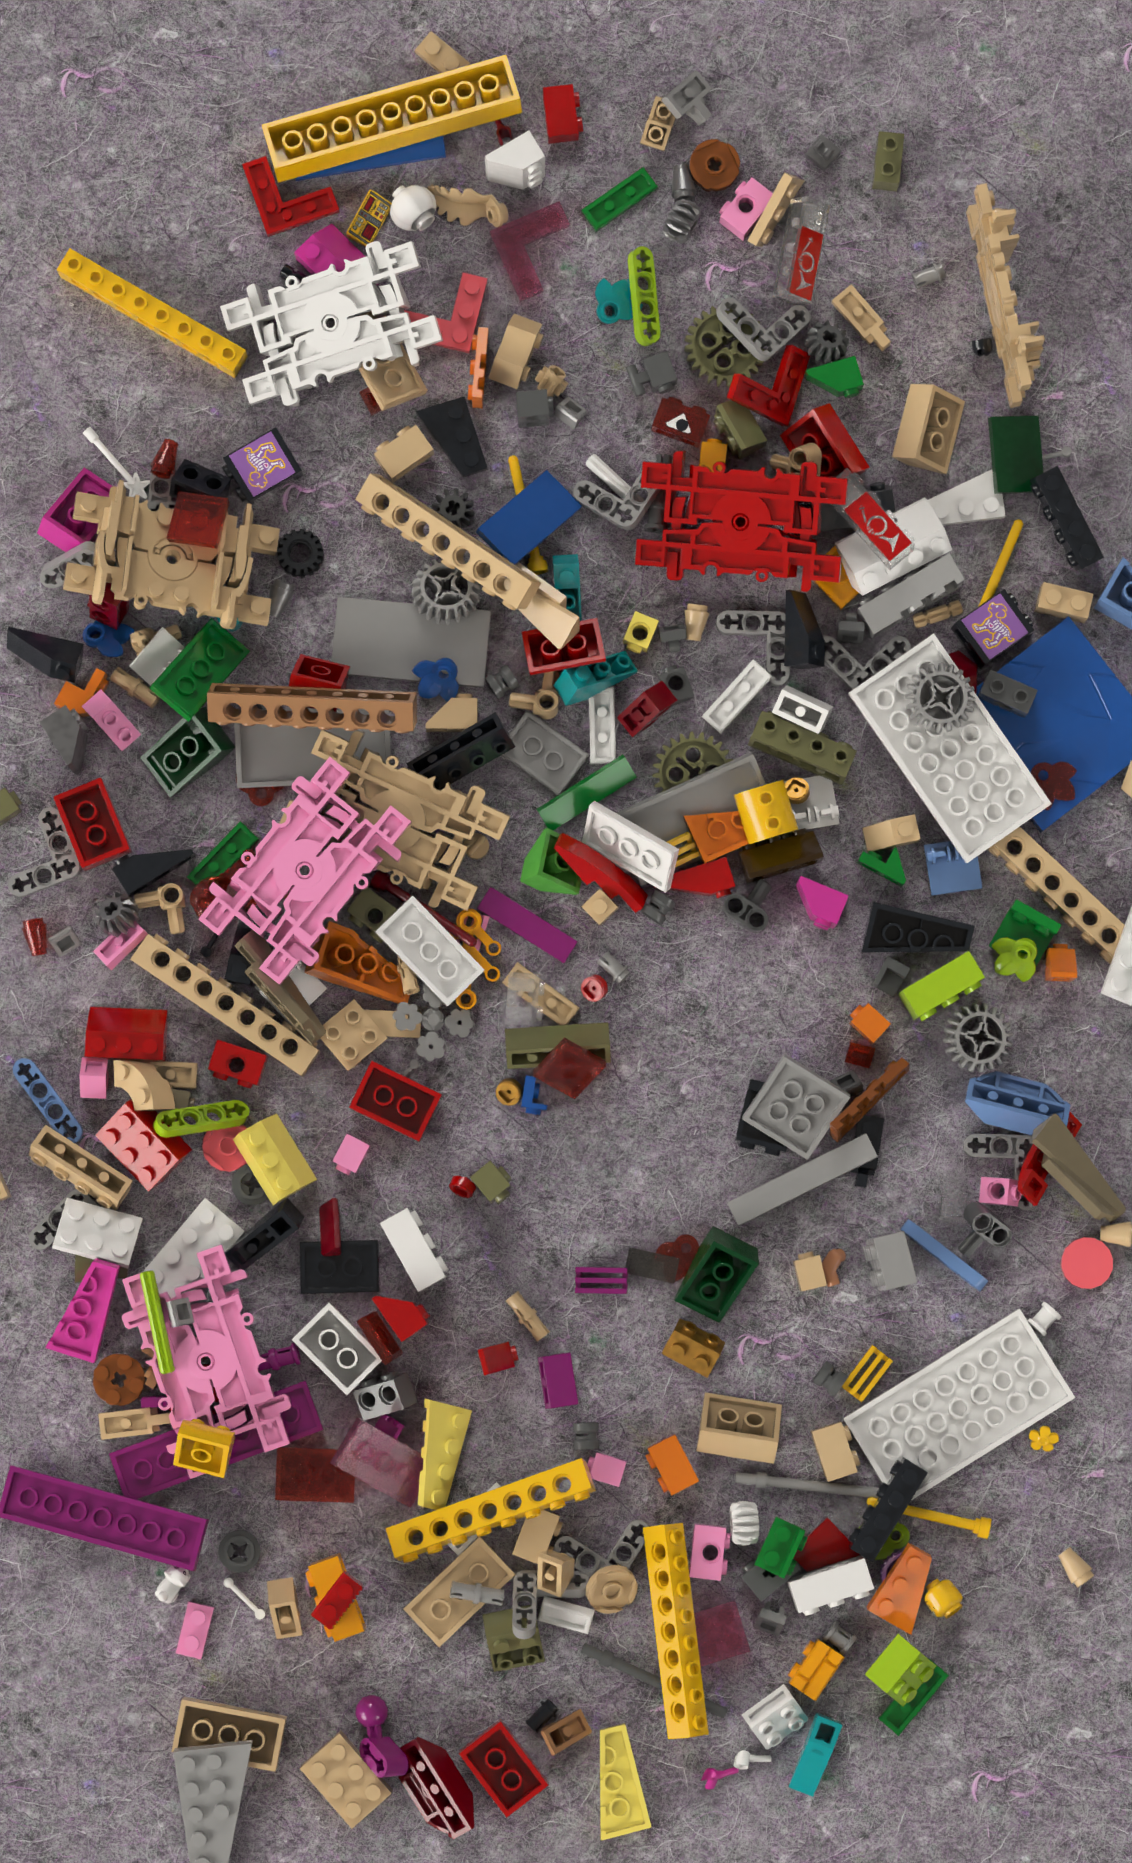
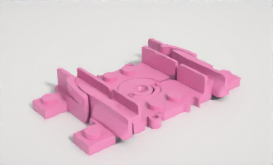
M331 757L322 765L311 779V782L299 776L292 783V789L298 796L288 808L281 809L287 815V820L282 824L272 820L271 830L256 847V856L254 857L251 852H244L242 854L241 860L247 867L239 868L229 884L231 888L238 892L234 898L213 882L209 890L216 898L198 919L218 936L222 934L235 916L262 938L266 934L264 931L269 933L270 936L266 941L273 945L275 949L259 969L279 985L282 984L300 960L308 966L318 963L319 954L312 947L320 940L321 934L329 933L323 926L324 920L326 918H333L337 922L338 913L354 894V886L356 885L360 890H364L369 886L368 879L363 875L375 871L383 860L374 850L379 847L397 862L401 860L402 853L394 844L412 823L390 805L375 825L367 819H364L359 824L356 820L361 817L360 814L335 795L349 777L350 772ZM328 804L333 805V806L326 812V815H328V816H330V817H332V818L338 820V821L341 822L343 825H340L338 822H336V821H334V820H332V819H330V818H328V817H325V816L320 815V813L324 810V808H325ZM347 829L351 830L352 832L341 842L343 836L348 831ZM332 838L339 842H332L324 851H322ZM247 856L251 857L250 861H245V858ZM302 866L309 867L310 872L308 875L300 873ZM361 880L365 881L363 886L359 885ZM290 892L285 901L283 902L285 913L281 917L278 924L275 926L272 923V921L275 922L276 919L280 916V914L284 912L278 905L287 895V893ZM253 897L258 907L268 918L264 917L254 904L251 905L247 914L244 911V907Z
M222 1245L197 1253L204 1279L175 1288L176 1296L172 1299L168 1292L159 1294L175 1368L172 1373H160L140 1273L122 1279L129 1302L133 1308L132 1311L122 1315L123 1323L128 1329L138 1326L143 1340L141 1349L151 1348L154 1352L153 1358L145 1363L152 1366L159 1390L167 1396L158 1401V1407L163 1411L171 1408L169 1419L177 1435L183 1419L189 1421L199 1419L208 1426L217 1427L222 1425L230 1430L234 1429L231 1432H235V1435L257 1428L264 1452L290 1444L280 1412L291 1408V1399L286 1394L275 1397L273 1387L269 1383L272 1374L262 1375L258 1371L259 1365L267 1360L260 1356L252 1331L245 1327V1325L248 1326L254 1322V1316L248 1312L241 1315L243 1300L238 1288L225 1292L224 1287L248 1278V1274L242 1269L231 1272ZM200 1288H209L213 1302L190 1305L194 1319L193 1326L197 1337H195L190 1325L172 1328L166 1302L186 1297L189 1298L190 1303L208 1300L204 1289ZM246 1316L250 1317L249 1322L245 1321ZM204 1356L211 1359V1364L207 1367L201 1364V1359ZM213 1387H215L220 1402L219 1405L214 1406L219 1419L218 1423H215L211 1406L216 1400ZM163 1401L168 1403L167 1407L162 1405ZM246 1405H249L253 1419L249 1421L245 1409L239 1414L235 1415L234 1417H231L227 1420L224 1419L228 1416L237 1413ZM176 1443L166 1446L170 1454L175 1453ZM187 1469L190 1479L206 1474Z

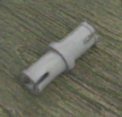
M452 1581L450 1598L470 1600L473 1604L483 1602L502 1606L505 1590L483 1587L481 1583L471 1585Z

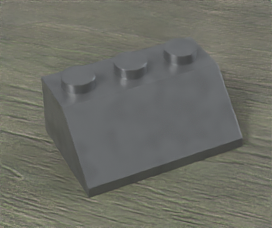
M65 705L39 723L67 766L77 775L82 767L88 736L84 731L88 727L75 709L69 710Z

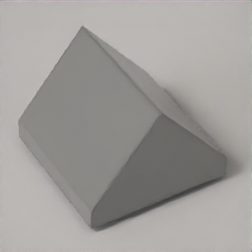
M568 396L557 405L554 412L557 418L573 430L587 414L586 409Z
M71 925L48 938V941L59 957L82 945Z
M188 1297L166 1302L172 1328L194 1323Z

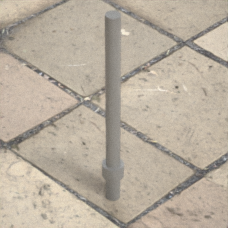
M736 1472L735 1483L755 1485V1488L766 1489V1486L879 1498L876 1496L879 1488L767 1476V1473L757 1472L756 1474Z

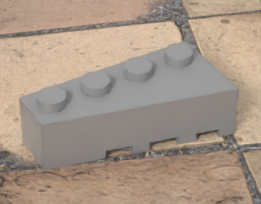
M950 553L940 559L932 560L919 572L915 570L906 575L904 581L895 585V583L888 585L881 590L882 594L876 598L869 596L859 603L861 607L858 608L856 613L861 621L864 622V626L871 638L962 586L965 578Z

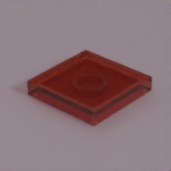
M178 492L167 534L168 542L218 549L230 503L228 498Z
M564 1037L533 1070V1077L575 1100L606 1067V1061Z
M376 1311L356 1321L384 1365L403 1355L399 1345Z

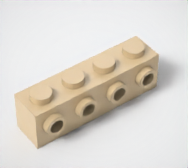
M47 1125L43 1127L31 1144L29 1156H31L35 1164L41 1167H48L60 1180L70 1181L79 1192L84 1195L90 1194L104 1208H112L116 1211L131 1189L133 1180Z

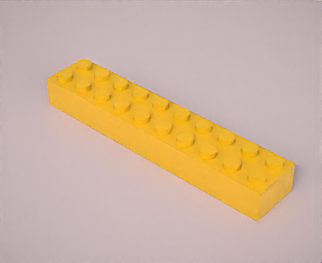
M502 55L262 124V129L279 183L522 113V107L507 55Z

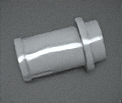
M933 263L932 267L913 273L912 278H914L913 282L916 288L920 289L935 281L942 282L946 275L941 263L937 265Z
M607 951L602 956L603 958L598 960L597 964L613 977V982L617 981L621 984L630 974L627 970L628 967L620 964Z

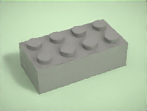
M904 1231L865 1240L866 1246H862L865 1260L871 1261L873 1271H869L872 1287L877 1286L878 1291L917 1283Z

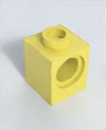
M635 611L623 639V643L627 645L626 649L640 654L641 651L647 653L659 620ZM638 628L644 629L647 637L644 640H637L633 637V631Z

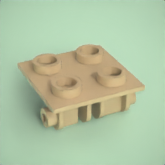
M355 999L323 1024L326 1033L320 1038L347 1071L356 1067L361 1060L388 1039Z

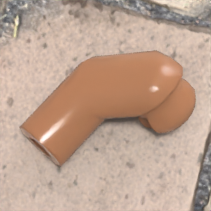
M840 1248L829 1251L822 1262L828 1287L840 1284L836 1270L840 1263L846 1259V1253Z

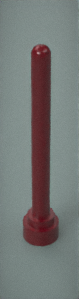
M378 870L370 882V886L378 892L388 891L404 903L412 896L396 884H393L390 880V874ZM418 900L450 934L470 947L476 946L477 939Z

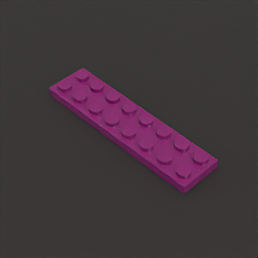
M306 1380L274 1392L275 1397L286 1394L291 1399V1408L280 1412L290 1442L324 1430ZM246 1405L237 1413L228 1416L224 1419L227 1420L231 1417H234L235 1415L239 1414L245 1409L249 1421L253 1419L249 1405ZM214 1414L215 1423H218V1416ZM257 1428L235 1435L228 1465L264 1452ZM175 1430L109 1453L124 1496L139 1499L190 1480L186 1468L173 1465L175 1453L170 1454L166 1448L167 1445L177 1442L178 1435Z
M10 1465L0 1501L1 1518L191 1571L196 1570L209 1519L14 1465Z

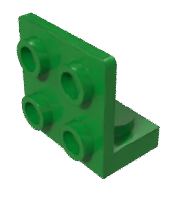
M1016 899L997 929L989 947L993 949L992 944L1000 938L1007 937L1015 941L1022 938L1031 939L1037 947V956L1034 959L1037 966L1053 936L1059 931L1061 924ZM1020 950L1022 953L1028 954L1025 950Z

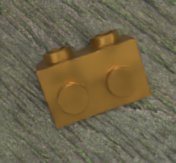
M679 1319L661 1354L708 1378L723 1350L725 1342L717 1335L707 1333L698 1328L693 1322Z

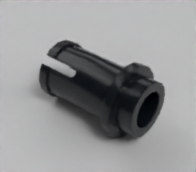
M549 1699L545 1702L541 1701V1706L525 1721L536 1733L552 1717L557 1716L556 1712L559 1709Z

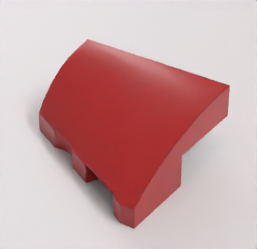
M826 1517L810 1534L806 1535L808 1538L802 1551H796L794 1559L806 1572L857 1557L860 1554L849 1548L851 1542Z

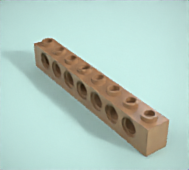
M212 683L207 692L208 722H216L219 725L241 723L244 726L266 724L269 727H280L287 725L297 729L308 726L318 727L322 730L332 728H344L346 731L369 729L371 732L393 730L403 734L414 731L417 723V692ZM231 703L238 704L241 709L232 707ZM256 704L265 706L267 710L259 709ZM282 705L289 706L292 711L284 710ZM307 707H314L318 712H311ZM333 708H339L343 713H336ZM358 709H365L369 714H361ZM384 710L392 711L395 716L387 715Z

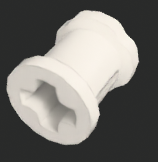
M1043 1302L1039 1312L1027 1321L1037 1332L1045 1336L1047 1334L1046 1330L1056 1319L1060 1320L1061 1315L1049 1304Z

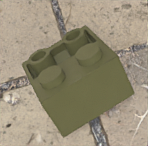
M732 400L716 406L713 423L719 434L724 433L728 441L726 442L727 448L732 456L737 455L740 461L766 446L767 439L749 409Z
M531 1605L521 1606V1608H528ZM513 1608L482 1614L494 1672L545 1662L537 1617L535 1634L529 1639H519L512 1631ZM522 1618L521 1628H527V1618Z

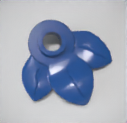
M95 620L94 623L86 626L82 637L87 646L97 648L102 655L119 657L124 654L121 645L130 640V635L134 633V629L121 623L118 630H115ZM94 634L100 635L96 639L91 638Z
M442 658L436 662L424 660L415 665L412 672L421 678L418 685L420 697L430 699L440 695L446 702L456 697L459 689V684L455 679L458 669L453 660L449 658ZM441 670H446L449 674L442 673Z

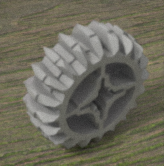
M435 558L432 560V566L425 563L423 565L424 571H417V578L412 581L414 588L411 590V594L415 597L413 599L414 605L419 606L418 612L420 614L426 613L427 620L436 617L435 622L438 625L441 619H445V623L449 625L450 619H454L459 623L460 616L468 618L469 611H475V603L480 601V595L478 594L481 592V586L478 585V582L472 583L461 576L463 572L456 567L451 569L443 563H438ZM458 581H461L466 587V595L462 594L461 590L457 588ZM427 587L431 588L435 594L434 601L427 596L425 592Z
M942 662L938 665V671H936L933 663L928 665L929 673L924 668L919 669L922 678L913 675L911 678L916 685L907 684L906 686L907 689L913 691V694H905V699L913 700V703L906 705V709L914 707L916 711L910 715V718L913 719L919 715L921 718L918 720L917 725L921 726L926 721L928 722L926 731H931L933 725H935L936 733H941L942 725H944L947 732L952 731L951 723L956 728L961 727V722L958 718L963 721L969 719L964 710L967 712L974 710L972 706L967 705V702H974L976 699L967 694L975 690L973 686L965 687L970 678L966 677L961 680L960 676L963 674L961 669L953 674L954 665L952 664L945 671V665ZM932 677H944L954 684L948 688H942L937 682L933 681ZM924 683H926L929 699L921 705L920 692ZM950 691V693L945 695L946 698L943 699L945 701L944 704L936 702L930 705L935 700L934 697H937L935 695L936 692L941 694ZM959 691L960 704L957 711L954 712L951 697ZM936 707L945 713L948 718L937 719L926 712Z
M972 1003L971 1009L968 1005H963V1014L958 1010L954 1011V1016L957 1020L952 1018L947 1020L952 1025V1029L944 1028L945 1033H950V1038H944L943 1042L951 1043V1046L946 1048L945 1051L946 1053L955 1052L951 1057V1061L956 1062L960 1059L958 1067L964 1068L968 1064L969 1072H974L976 1067L978 1072H984L985 1065L988 1070H993V1061L998 1065L1003 1063L999 1055L1004 1057L1009 1055L1004 1050V1047H1012L1011 1042H1006V1037H1012L1013 1033L1006 1032L1005 1029L1009 1028L1011 1024L1010 1022L1002 1023L1001 1021L1005 1018V1014L1001 1013L996 1016L998 1008L992 1007L989 1010L987 1003H983L980 1008L978 1003ZM978 1016V1020L974 1022L971 1030H961L966 1021ZM986 1019L994 1026L997 1037L991 1036L988 1033ZM979 1034L982 1035L983 1038L988 1039L989 1041H977L974 1040V1037H970L968 1035ZM959 1037L968 1042L970 1056L962 1049ZM986 1045H995L990 1054L978 1059L979 1053H982Z

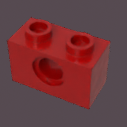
M217 1039L208 1070L213 1071L212 1077L224 1081L231 1077L238 1080L237 1085L251 1089L252 1085L259 1086L268 1056ZM236 1058L244 1061V1068L238 1073L233 1072L230 1068L231 1062Z

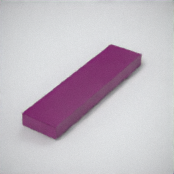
M492 887L489 888L477 907L482 913L563 964L578 943L575 939Z

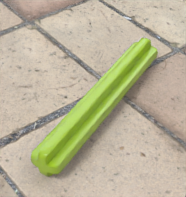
M151 1270L140 1273V1279L160 1373H172L175 1368L155 1273Z

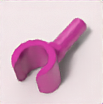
M733 1767L717 1771L713 1768H707L701 1781L708 1780L705 1788L711 1790L715 1788L718 1779L739 1773V1769Z

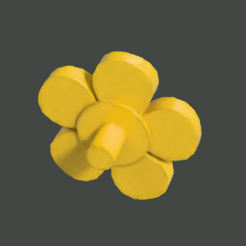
M1041 1426L1040 1433L1037 1430L1029 1432V1439L1032 1440L1031 1447L1034 1450H1040L1043 1446L1044 1451H1051L1054 1448L1053 1444L1059 1441L1058 1434L1055 1432L1051 1433V1429L1048 1426Z

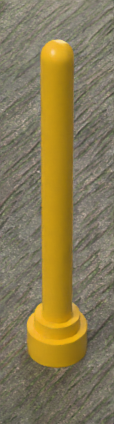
M511 455L508 458V463L517 495L525 487L518 458L515 455ZM537 546L529 553L530 558L528 559L527 569L536 575L548 572L549 569L547 560L540 556Z
M1020 519L1015 520L979 606L992 598L996 592L1023 527V521Z
M869 1497L866 1501L867 1505L874 1506L878 1498ZM908 1505L903 1515L972 1530V1533L977 1534V1537L988 1539L992 1521L991 1518L982 1516L980 1519L975 1518V1520L911 1505Z

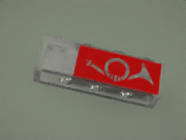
M809 196L791 199L772 297L794 306L812 303L830 205Z
M846 468L837 477L849 478L847 504L831 505L885 566L891 570L913 552L915 539L907 529L902 530L899 527L897 518L890 510L885 511L880 505L879 497L873 491H867L863 486L862 478L856 472L851 473Z

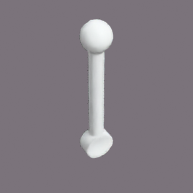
M232 1578L224 1579V1586L231 1588L255 1612L257 1619L261 1620L265 1617V1611L258 1609L234 1585Z

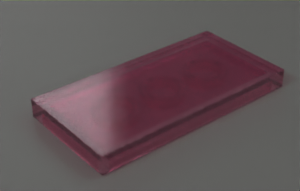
M357 1417L330 1463L411 1508L419 1493L420 1471L423 1470L421 1453Z

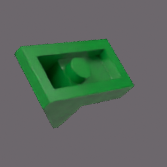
M896 846L893 848L886 863L881 861L882 856L869 850L868 853L864 851L861 853L856 862L857 864L900 887L905 884L906 878Z

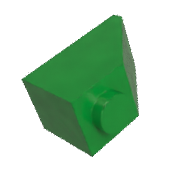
M855 356L806 369L805 379L836 397L844 395L845 398L857 396L864 386Z

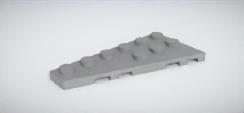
M253 1740L174 1749L173 1754L190 1863H229Z

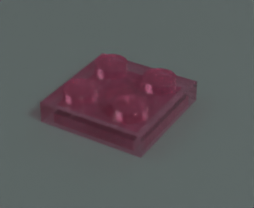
M735 1600L694 1612L701 1667L750 1652Z

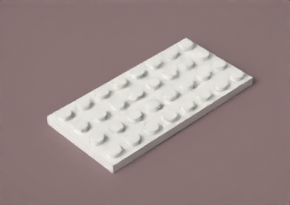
M932 634L848 694L965 863H968L1052 803L974 691L967 693L968 696L976 698L974 702H967V705L972 706L974 710L972 712L964 710L969 719L963 721L958 718L961 722V727L956 728L951 723L952 731L950 732L945 730L944 725H942L941 733H936L935 725H933L931 731H926L928 722L925 721L923 725L918 726L917 722L921 717L918 715L913 719L910 718V715L916 711L914 707L906 709L907 704L913 703L912 699H905V694H913V691L907 689L906 686L907 684L916 685L911 678L913 675L922 678L919 669L924 668L929 673L928 665L933 663L936 671H938V665L942 662L945 665V671H947L948 666L951 664L954 665L953 674L959 670L935 634ZM932 677L933 681L937 682L942 688H948L954 684L944 677ZM924 683L920 692L921 705L929 699L926 683ZM969 683L965 684L966 688L971 687ZM950 691L941 694L936 692L935 695L937 697H934L935 700L930 705L936 702L944 704L945 701L943 699L946 698L945 695L950 693ZM959 691L951 697L954 712L957 711L960 704ZM936 707L926 712L937 719L948 718L945 713Z
M1017 1309L850 1413L843 1420L882 1483H888L892 1476L889 1473L896 1460L901 1461L903 1457L928 1472L913 1496V1500L1073 1400L1075 1396L1022 1311Z

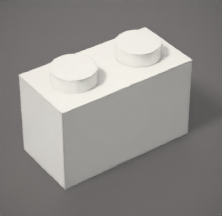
M786 685L781 690L772 713L819 734L824 729L833 706Z

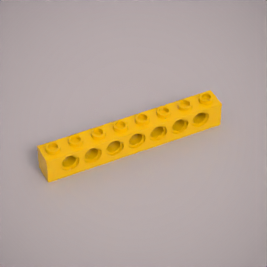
M69 248L57 268V272L62 279L233 378L237 376L248 357L244 348Z
M580 1458L385 1529L394 1558L399 1561L403 1560L404 1563H409L417 1560L419 1554L425 1552L434 1554L442 1551V1546L452 1543L455 1546L468 1541L467 1537L477 1534V1537L490 1534L494 1527L501 1525L502 1528L515 1525L517 1523L516 1520L526 1516V1519H532L540 1516L541 1511L547 1508L557 1510L566 1506L565 1502L575 1499L578 1502L588 1499L590 1493L596 1490L587 1462ZM565 1479H569L571 1482L570 1489L566 1492H560V1483ZM540 1488H545V1498L541 1501H536V1491ZM520 1497L522 1500L521 1506L516 1510H512L510 1507L512 1499ZM490 1506H496L497 1514L495 1517L487 1519L486 1510ZM470 1514L472 1516V1523L469 1527L463 1528L461 1524L462 1518ZM446 1523L448 1526L447 1533L444 1536H438L437 1528L439 1525ZM418 1532H422L423 1541L419 1545H414L413 1536Z
M683 1523L643 1527L668 1739L709 1735Z

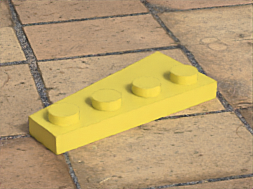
M425 1398L424 1408H427L426 1420H423L425 1444L424 1447H421L423 1470L420 1471L418 1505L438 1510L446 1507L472 1410Z
M625 1723L600 1729V1834L602 1841L651 1828Z

